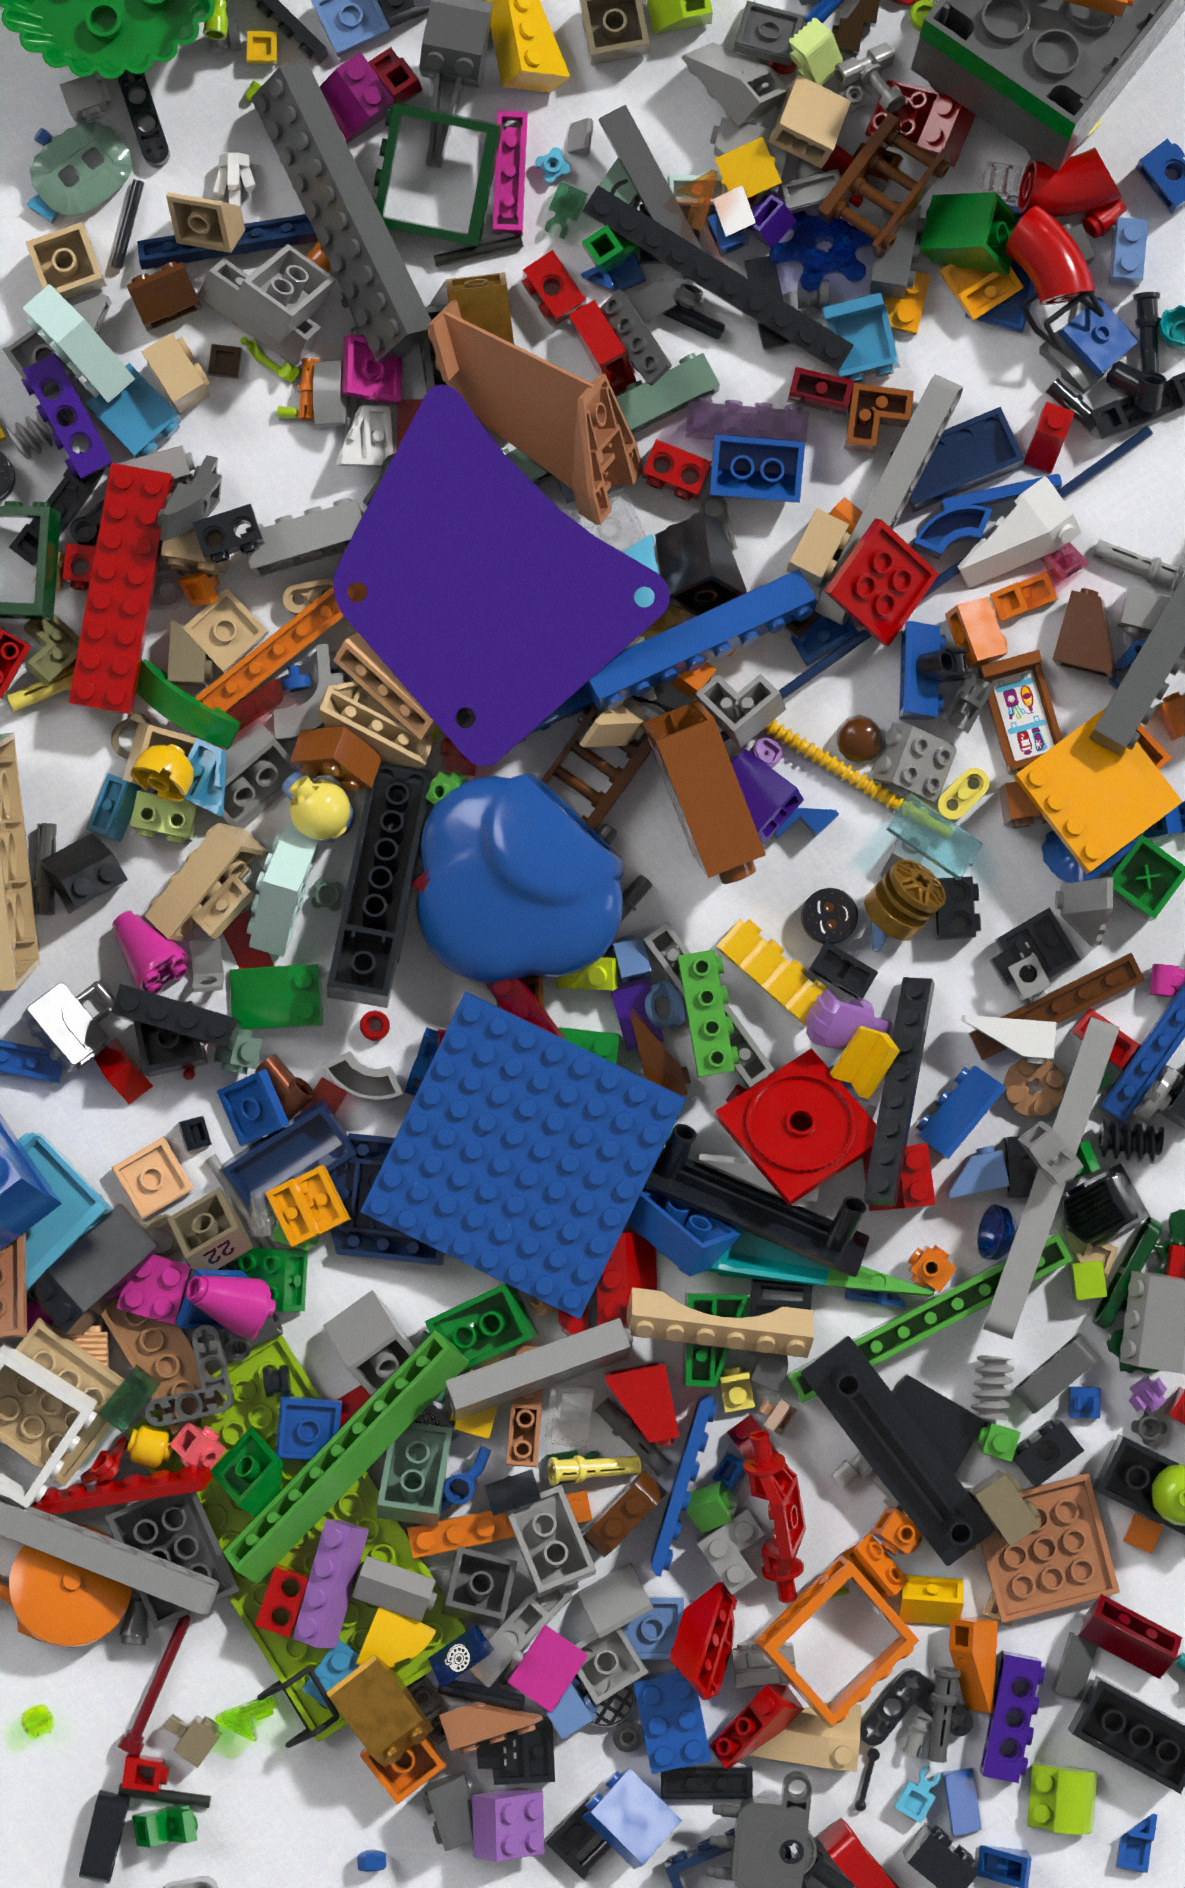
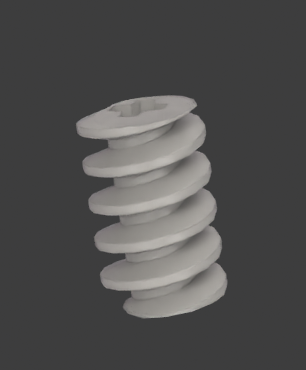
M66 410L58 415V423L64 427L70 426L73 423ZM36 411V422L29 416L25 417L27 427L24 428L20 423L16 422V433L6 428L18 451L28 460L32 458L31 448L40 454L42 453L41 443H44L49 448L53 446L50 433L55 430L50 420L45 423L43 422L38 411Z
M990 1355L977 1356V1360L984 1363L985 1366L975 1368V1372L983 1375V1378L974 1380V1384L981 1387L982 1390L972 1393V1396L979 1399L980 1403L972 1404L971 1408L979 1412L976 1415L977 1417L1008 1420L1009 1416L1001 1412V1409L1010 1407V1403L1003 1400L1002 1397L1010 1396L1012 1393L1004 1385L1013 1383V1379L1005 1375V1373L1014 1371V1366L1007 1363V1361L1013 1359Z

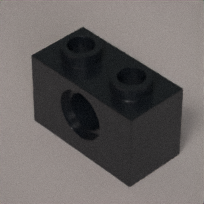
M1020 1136L1004 1137L1006 1171L1010 1186H1007V1198L1029 1197L1038 1171L1036 1166L1035 1172L1031 1175H1026L1022 1172L1021 1163L1029 1155L1018 1141Z
M1052 1419L1048 1420L1037 1429L1040 1433L1031 1441L1026 1438L1017 1444L1013 1460L1036 1488L1085 1451L1059 1419L1055 1422ZM1043 1443H1050L1053 1447V1454L1048 1459H1040L1038 1456V1448Z

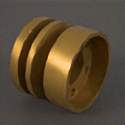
M901 859L884 875L883 880L878 882L865 896L864 905L868 916L881 931L900 941H909L926 925L927 920L932 918L936 911L941 909L945 904L946 895L943 886L930 870L910 859Z

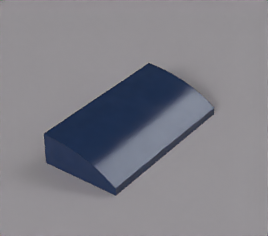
M1001 406L944 430L908 500L913 513L938 503L945 498L955 496L1024 467L1025 458Z
M324 1099L289 1121L290 1125L266 1135L223 1163L221 1170L255 1218L272 1209L265 1192L290 1179H295L320 1165H325L329 1172L357 1154L346 1132Z

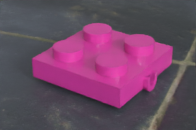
M352 334L343 337L342 395L365 399L366 401L371 400L374 403L399 404L401 402L402 357L377 362L365 337Z
M153 1254L121 1291L117 1309L176 1325L175 1322L185 1298L184 1293L186 1295L192 1267L190 1264Z

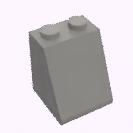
M373 1290L323 1325L349 1371L371 1396L416 1351L387 1306Z

